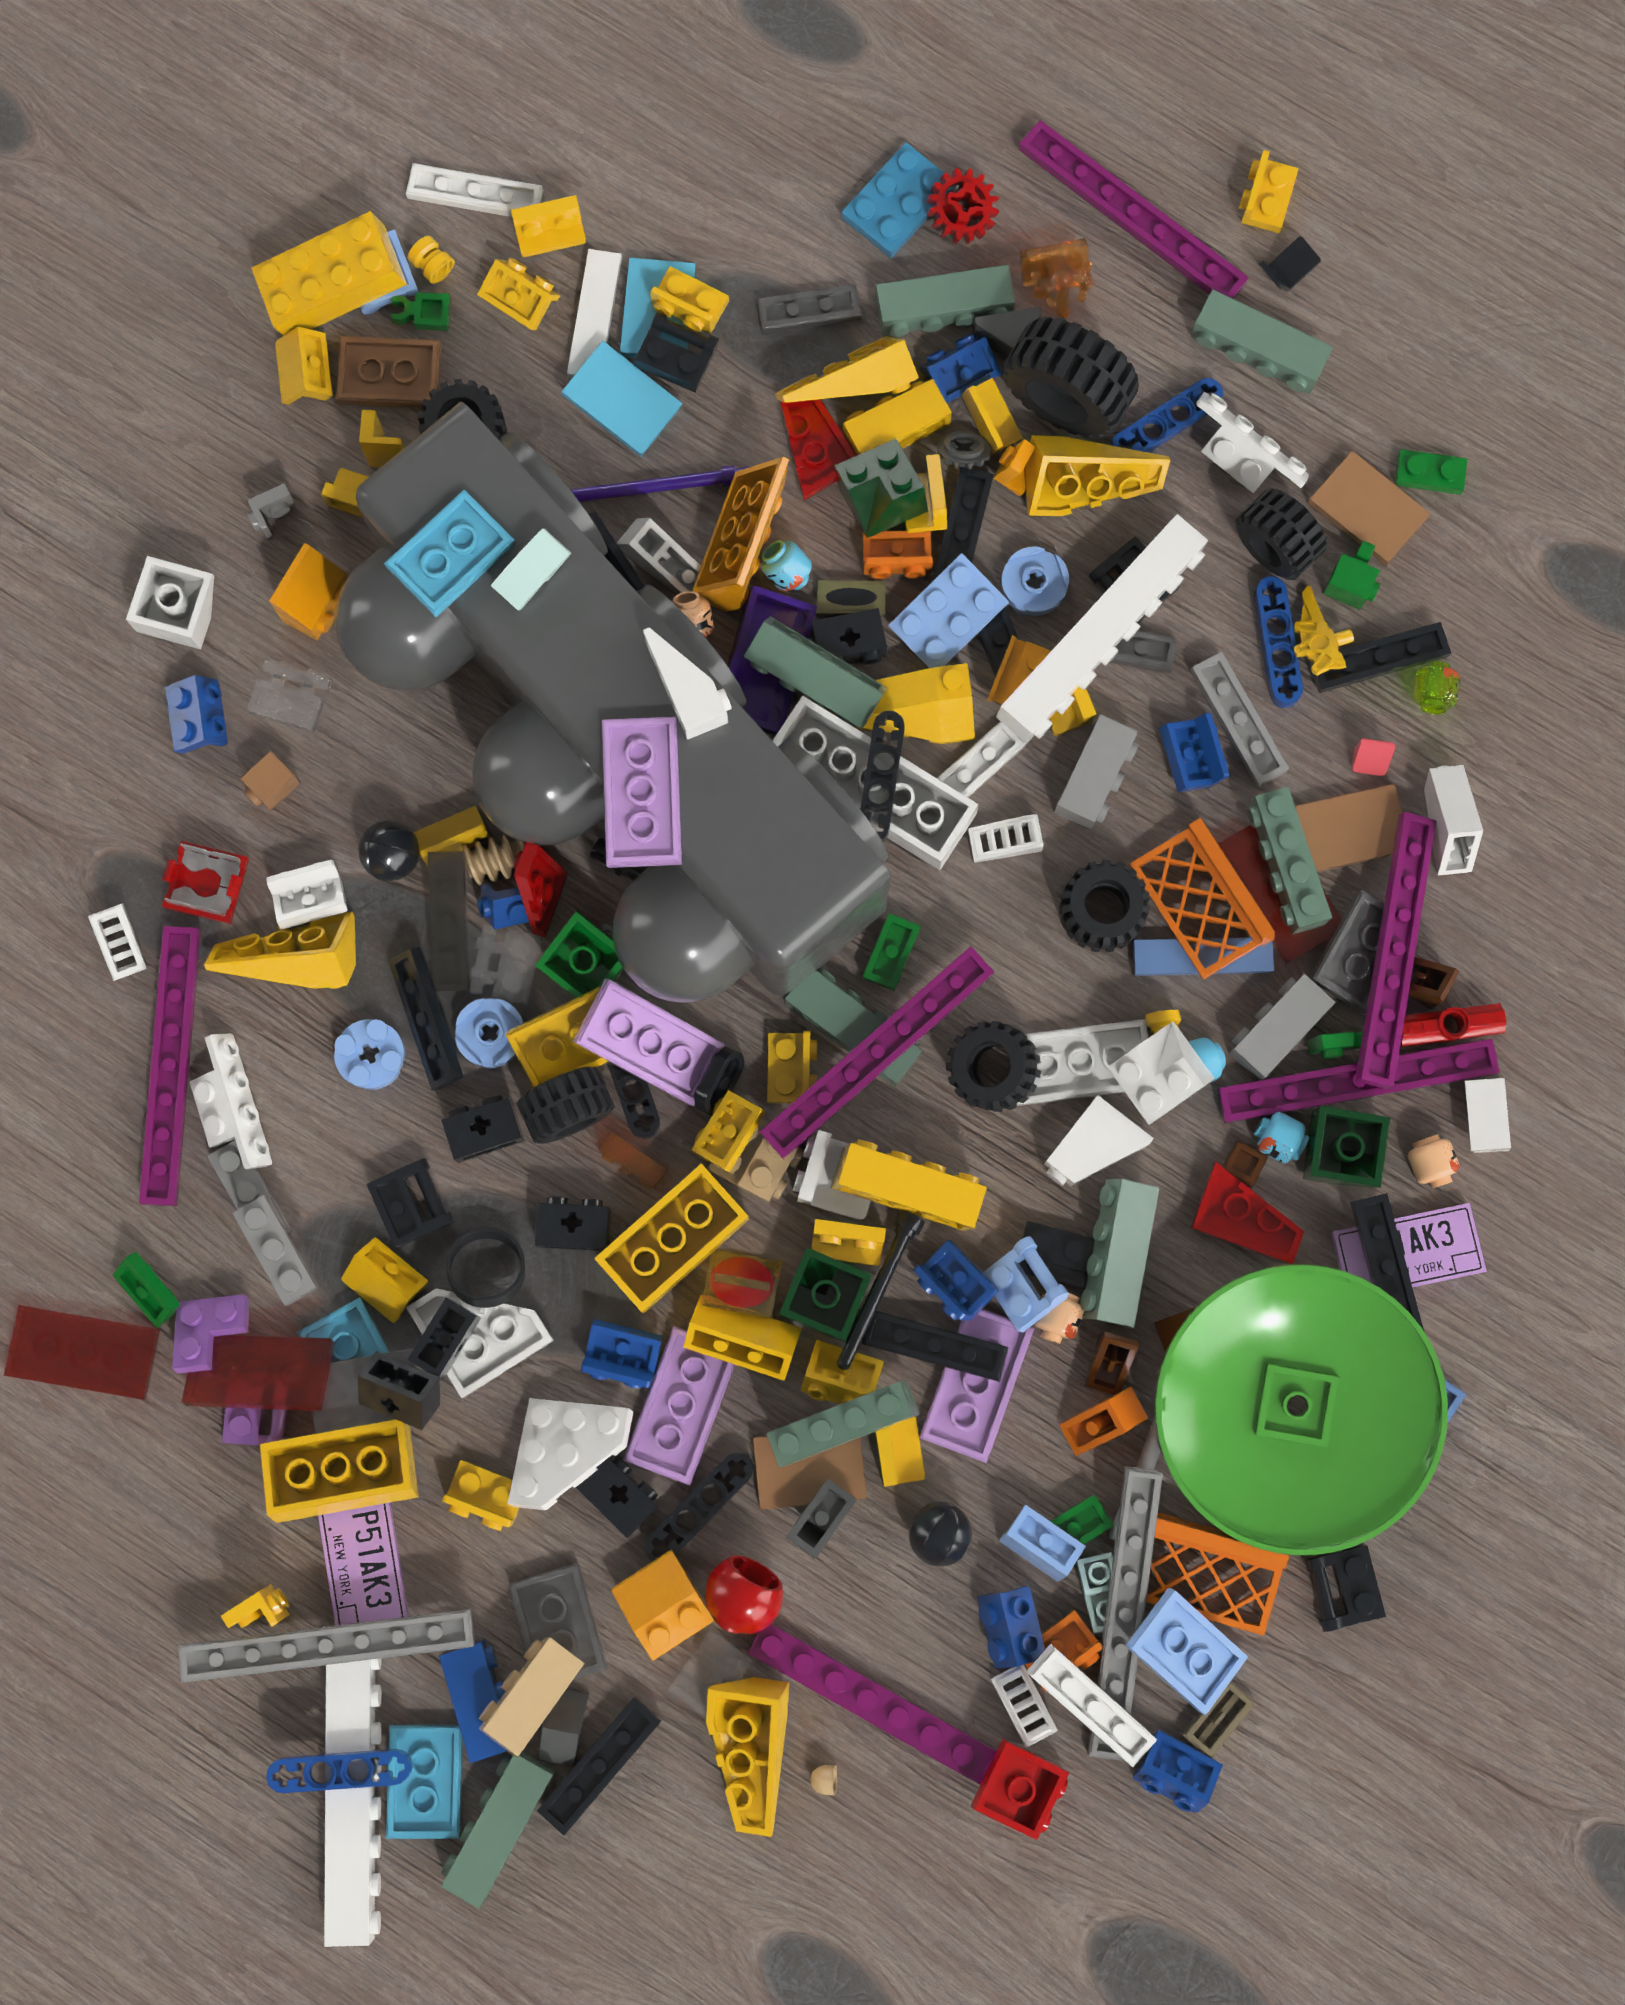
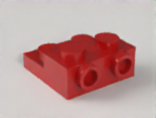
M1002 1739L971 1807L1012 1829L1038 1840L1041 1832H1045L1050 1825L1052 1819L1051 1811L1056 1800L1061 1798L1066 1791L1069 1772L1056 1763Z

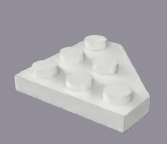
M437 1288L406 1307L422 1335L446 1297L481 1317L447 1373L461 1398H465L554 1341L537 1312L527 1308L508 1304H501L490 1308L475 1307L463 1302L454 1292Z
M529 1398L508 1504L513 1507L528 1509H549L565 1491L572 1486L574 1488L598 1470V1465L612 1454L616 1456L627 1447L633 1411L623 1407Z

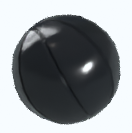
M390 820L375 823L363 833L359 842L358 851L361 864L370 875L382 881L400 880L406 877L415 869L420 857L419 842L416 835L408 826L398 821Z
M932 1502L925 1505L915 1514L909 1526V1541L913 1552L920 1560L932 1566L943 1567L956 1563L967 1552L972 1540V1529L969 1519L960 1508L947 1502Z

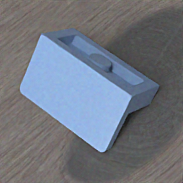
M1027 1505L1022 1507L1008 1531L999 1539L1002 1544L1057 1582L1068 1576L1086 1547Z

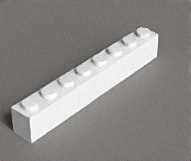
M1176 514L1003 703L996 718L1026 744L1034 735L1040 739L1053 724L1049 720L1053 714L1058 711L1062 715L1075 700L1071 696L1078 687L1085 690L1094 680L1097 674L1093 670L1100 663L1106 666L1119 651L1115 646L1122 639L1128 642L1141 627L1137 622L1145 614L1150 618L1163 603L1159 600L1163 593L1167 591L1172 594L1184 580L1181 576L1182 572L1187 567L1194 570L1205 557L1202 550L1208 540L1181 516Z
M382 1658L326 1665L325 1754L375 1750V1745L380 1744L381 1723L375 1722V1707H380L382 1693L381 1685H375V1671L381 1669ZM373 1757L376 1764L374 1779H380L378 1773L381 1771V1765H378L379 1759ZM355 1759L350 1762L348 1771L353 1779L362 1780L368 1774V1766L363 1760ZM325 1763V1782H327L331 1777V1768ZM375 1787L325 1790L324 1947L369 1946L375 1939V1934H380L381 1913L380 1911H375V1896H380L381 1875L380 1873H375V1858H380L381 1836L375 1835V1820H380L381 1798L375 1797Z

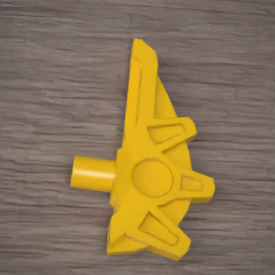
M1309 585L1302 592L1303 608L1301 621H1297L1294 624V632L1300 634L1301 643L1294 647V655L1296 657H1307L1314 663L1311 671L1314 675L1318 676L1329 669L1346 668L1345 660L1342 653L1338 651V646L1354 642V636L1351 629L1334 633L1329 628Z

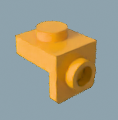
M1025 439L1015 447L1008 446L999 459L1001 465L993 479L1017 496L1024 494L1026 490L1025 465L1035 446Z

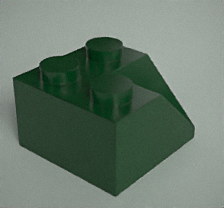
M893 439L834 465L840 492L866 538L928 512L924 486L897 439Z
M1319 1106L1312 1110L1303 1179L1334 1185L1381 1188L1391 1117Z
M806 1247L779 1316L845 1342L873 1274Z

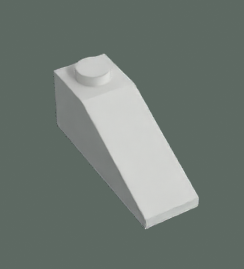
M637 518L617 542L620 549L642 569L678 595L682 592L692 591L701 565L651 518Z
M650 627L644 629L645 643L687 740L727 724L728 717L726 711L732 708L725 690L720 689L717 691L713 680Z

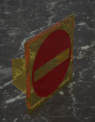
M716 1249L711 1255L701 1306L771 1318L782 1261Z

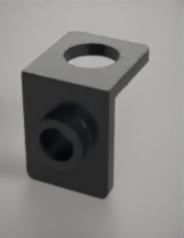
M1299 236L1271 263L1261 261L1259 265L1279 289L1289 292L1321 262V258L1308 242Z

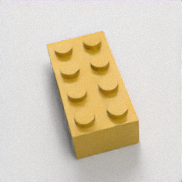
M371 211L251 267L271 323L283 336L296 327L312 330L407 285L385 225Z
M860 1139L843 1148L831 1185L832 1189L890 1208L904 1210L918 1217L961 1231L975 1228L987 1189L986 1186L978 1184V1177L959 1172V1175L952 1176L944 1173L946 1169L944 1166L925 1161V1164L918 1165L911 1162L912 1156L894 1150L891 1153L884 1154L877 1151L878 1145Z
M701 1163L594 1259L644 1314L749 1220V1216Z
M396 1419L260 1444L267 1516L276 1523L419 1497L411 1429L408 1424Z

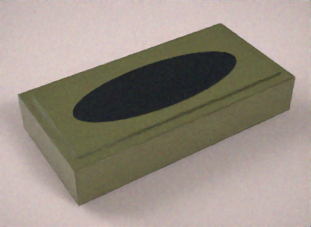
M818 580L817 617H836L879 608L880 616L885 617V581Z

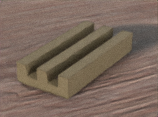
M1230 1681L1208 1713L1204 1715L1198 1712L1181 1735L1203 1754L1212 1758L1256 1702ZM1231 1690L1233 1692L1196 1738L1193 1734L1224 1695ZM1240 1698L1244 1703L1209 1747L1205 1746L1203 1743Z

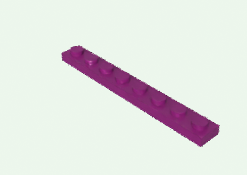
M1041 120L1037 122L1019 143V151L1209 295L1213 289L1234 299L1246 285L1249 279L1248 276Z
M1408 812L1399 814L1355 1079V1081L1384 1089L1394 1087L1436 827V820Z
M163 926L139 1204L178 1205L201 936L199 928Z
M970 946L760 1131L762 1137L784 1160L994 974L992 968Z
M1493 1039L1399 1055L1394 1087L1390 1089L1355 1081L1358 1063L1218 1088L1217 1093L1223 1122L1226 1124L1270 1116L1276 1112L1287 1113L1496 1075L1500 1073Z
M772 1623L764 1630L758 1632L748 1651L749 1655L981 1785L995 1756V1749Z

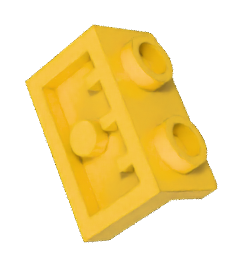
M1263 150L1260 161L1253 159L1247 179L1253 180L1251 190L1245 189L1239 209L1245 211L1241 223L1280 233L1299 168L1268 160L1270 151Z
M576 195L511 209L522 257L586 243Z
M509 257L508 261L495 259L477 295L530 330H537L551 301H558L561 295L552 290L554 284L539 275H536L534 278L525 272L527 267L511 257Z
M671 266L658 288L653 286L650 291L651 304L657 312L663 313L667 317L674 316L682 320L689 329L695 332H701L702 330L708 334L712 333L729 303V295Z
M803 1031V1033H768L767 1104H792L817 1082V1074H810V1061H817V1040H810V1031Z
M728 1090L725 1096L715 1104L713 1115L706 1127L698 1132L692 1151L703 1160L711 1162L730 1173L766 1112Z
M815 1219L811 1249L839 1261L879 1266L881 1264L886 1228Z
M816 1339L801 1392L808 1394L811 1398L818 1401L828 1400L837 1404H843L876 1390L884 1361L856 1353L850 1368L841 1370L837 1366V1360L843 1348Z
M460 1460L449 1490L442 1499V1502L450 1504L448 1511L468 1518L469 1513H473L483 1517L481 1524L501 1531L503 1526L508 1528L513 1526L520 1508L508 1504L513 1479L465 1460Z
M270 1584L221 1615V1618L228 1628L238 1623L242 1629L264 1615L269 1624L274 1626L289 1616L286 1608L290 1605L282 1590L279 1588L275 1590Z

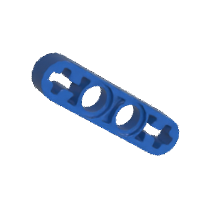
M1211 378L1199 380L1113 437L1110 445L1119 447L1120 443H1122V445L1128 446L1134 442L1136 436L1139 442L1134 444L1131 449L1152 452L1207 416L1208 414L1198 406L1197 408L1195 407L1194 402L1200 398L1202 390L1206 393L1212 391L1222 398L1223 389L1221 384ZM1175 406H1182L1187 409L1189 417L1183 421L1175 420L1170 410ZM1147 424H1156L1161 429V435L1156 439L1148 438L1143 432V427Z
M1269 576L1259 582L1254 592L1255 608L1271 700L1281 708H1289L1294 706L1303 693L1299 659L1294 655L1296 641L1287 588L1281 579ZM1268 586L1271 587L1272 592H1278L1273 601L1274 609L1265 612L1264 610H1268L1271 606L1269 596L1262 594ZM1271 618L1282 620L1285 625L1284 632L1280 634L1271 633L1267 628V621ZM1277 650L1285 651L1290 657V663L1284 667L1277 666L1272 660V653ZM1292 672L1286 678L1288 689H1294V692L1288 699L1284 693H1279L1278 691L1283 686L1282 675Z
M401 1749L288 1756L279 1758L270 1765L267 1770L266 1779L270 1788L277 1793L392 1786L401 1784L410 1776L413 1763L410 1755ZM373 1757H379L378 1765H387L392 1762V1757H397V1762L404 1764L405 1769L398 1773V1777H393L391 1770H383L378 1773L380 1779H374L376 1764ZM361 1759L367 1764L368 1774L365 1779L355 1780L350 1776L348 1767L352 1760ZM325 1762L331 1768L329 1781L320 1783L312 1777V1767L315 1763ZM300 1763H305L303 1776L306 1784H301L302 1776L289 1779L287 1785H283L281 1778H276L275 1774L282 1769V1765H286L287 1771L294 1772L302 1769Z

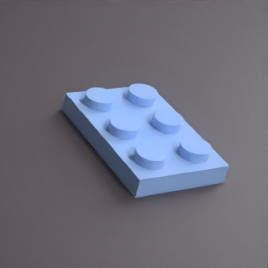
M961 553L888 626L929 668L945 666L1009 604V601Z
M1171 1588L1165 1591L1125 1645L1190 1705L1204 1715L1208 1713L1248 1658L1246 1654L1189 1602Z

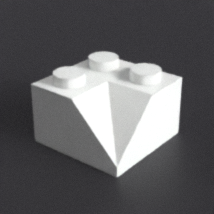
M147 556L126 617L127 622L136 632L201 650L211 620L214 575Z
M1174 1021L1107 1067L1148 1125L1164 1116L1215 1079Z

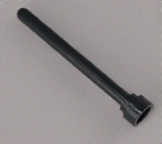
M900 1210L894 1221L896 1236L837 1360V1366L841 1370L850 1368L908 1241L913 1240L915 1235H919L925 1224L923 1219L910 1212Z

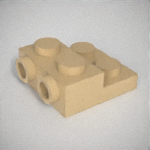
M761 1120L730 1173L713 1163L709 1165L707 1170L769 1204L773 1197L778 1200L780 1199L789 1182L783 1179L790 1166L794 1169L797 1168L805 1150L800 1148L801 1145H799L783 1160L760 1134V1131L769 1124Z

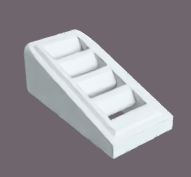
M1037 814L968 828L974 863L1041 852L1043 849V840ZM1028 827L1031 842L1025 843L1022 828ZM1014 829L1017 845L1011 846L1008 830ZM995 832H1000L1003 845L1001 849H997ZM980 835H987L989 851L983 852Z
M124 903L88 916L113 981L148 969ZM116 917L119 918V924L103 929L102 922ZM124 930L126 936L108 942L107 935ZM129 943L131 949L116 955L112 954V948ZM134 955L136 962L117 968V961Z
M1024 1665L1011 1667L990 1678L1025 1747H1029L1058 1731ZM1022 1676L1024 1683L1005 1692L1003 1685ZM1029 1690L1031 1696L1014 1705L1011 1704L1010 1699ZM1036 1704L1038 1710L1019 1719L1018 1712ZM1040 1718L1044 1719L1045 1724L1028 1733L1025 1731V1726Z

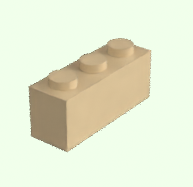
M544 1637L542 1641L536 1639L524 1655V1658L528 1660L520 1672L515 1669L511 1672L501 1687L505 1690V1693L497 1703L492 1700L479 1717L483 1721L479 1730L513 1756L518 1757L585 1664L550 1637Z

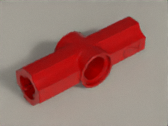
M1501 1003L1466 1008L1450 1007L1442 1011L1405 1015L1400 1047L1435 1042L1450 1043L1459 1039L1504 1034L1507 1022L1505 1010L1502 1008ZM1445 1017H1450L1456 1022V1033H1450L1444 1028L1443 1020Z

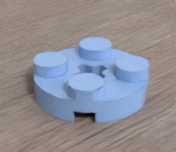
M1037 546L1023 548L1015 552L1005 565L1001 576L1002 594L1019 615L1040 616L1052 612L1064 601L1069 585V572L1064 561L1055 554L1054 556L1052 553L1045 551V548ZM1030 574H1035L1036 578H1043L1044 582L1040 584V588L1034 589L1026 584L1030 579Z
M492 998L477 999L469 1003L457 1017L455 1025L456 1045L462 1055L477 1066L494 1069L506 1065L517 1055L505 1034L508 1030L523 1024V1019L518 1011L504 1000ZM486 1024L489 1027L497 1025L499 1027L496 1032L498 1038L494 1041L491 1039L483 1041V1026Z
M376 1019L360 1020L351 1024L337 1037L334 1045V1060L341 1076L356 1087L369 1090L381 1089L395 1081L400 1074L406 1056V1049L401 1036L391 1026ZM367 1046H370L372 1049H379V1053L375 1055L376 1061L371 1064L367 1059L361 1060V1055Z

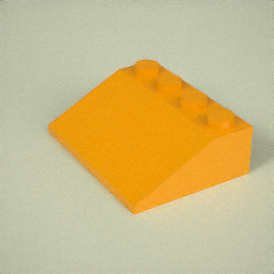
M785 457L767 461L737 471L734 474L692 589L693 592H697L700 596L705 597L711 606L723 612L740 609L748 598L749 589L747 587L751 576L756 573L760 565V558H758L760 551L770 537L772 518L782 504L781 493L785 485L789 459Z

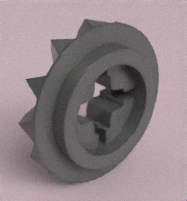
M958 431L949 433L938 441L937 454L943 459L944 464H954L956 469L966 467L970 470L973 465L982 467L985 461L990 460L991 445L984 437L978 434Z

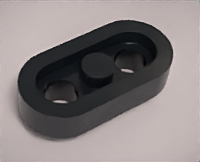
M725 1047L714 1054L709 1069L694 1093L695 1106L699 1111L712 1116L714 1106L718 1100L723 1098L728 1090L733 1091L744 1068V1056L741 1052Z

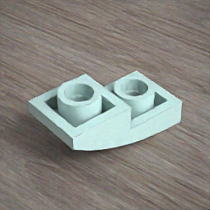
M543 528L510 562L491 586L517 610H521L543 583L549 581L570 556L571 552Z
M1112 1552L1077 1560L1079 1577L1093 1635L1103 1633L1113 1562Z

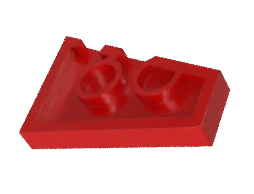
M820 399L786 403L780 401L804 501L838 481L834 465L857 456Z
M526 842L523 851H520L515 858L514 876L533 934L546 938L568 873L539 845Z
M1214 1161L1191 1228L1293 1264L1304 1230Z

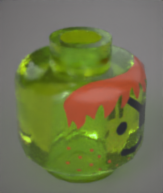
M1431 662L1429 666L1422 667L1416 673L1413 701L1425 713L1433 715L1445 714L1448 709L1453 708L1457 704L1460 675L1451 669L1450 664L1446 662Z

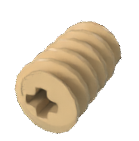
M503 834L500 846L496 844L493 838H489L488 849H484L481 843L476 841L473 853L470 852L466 845H462L470 878H474L479 886L484 884L485 874L488 875L492 882H497L499 871H501L506 879L511 878L515 858L520 851H523L525 843L516 839L515 842H511L507 835Z

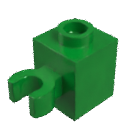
M1363 540L1354 558L1342 554L1334 567L1323 594L1358 610L1362 608L1367 600L1373 602L1381 583L1376 582L1380 570L1368 565L1375 545Z

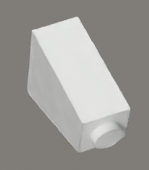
M1464 765L1430 768L1424 792L1428 818L1436 820L1433 852L1437 875L1472 872L1483 828Z
M1097 1095L1043 1165L1048 1168L1046 1174L1061 1186L1065 1182L1072 1186L1144 1149L1154 1138Z

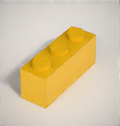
M934 379L925 383L918 381L913 383L905 393L895 398L887 396L881 399L876 404V407L866 412L860 410L851 414L846 419V422L843 423V435L856 455L893 439H897L903 449L950 426L952 412Z
M700 1295L689 1323L683 1348L785 1381L802 1328Z

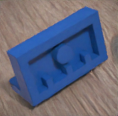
M973 333L955 341L956 347L946 353L944 349L928 355L926 357L927 363L919 367L922 373L927 374L929 380L934 379L946 403L960 397L967 388L973 385L977 386L1002 374L986 337H974Z
M1157 1730L1153 1734L1157 1741L1146 1752L1141 1766L1133 1775V1779L1141 1783L1142 1788L1153 1794H1162L1173 1800L1174 1805L1179 1809L1197 1813L1209 1803L1223 1764Z

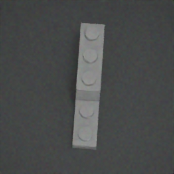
M236 1140L208 1155L210 1163L237 1211L232 1213L284 1306H289L318 1289L317 1284L287 1233L292 1229L258 1169L244 1168Z

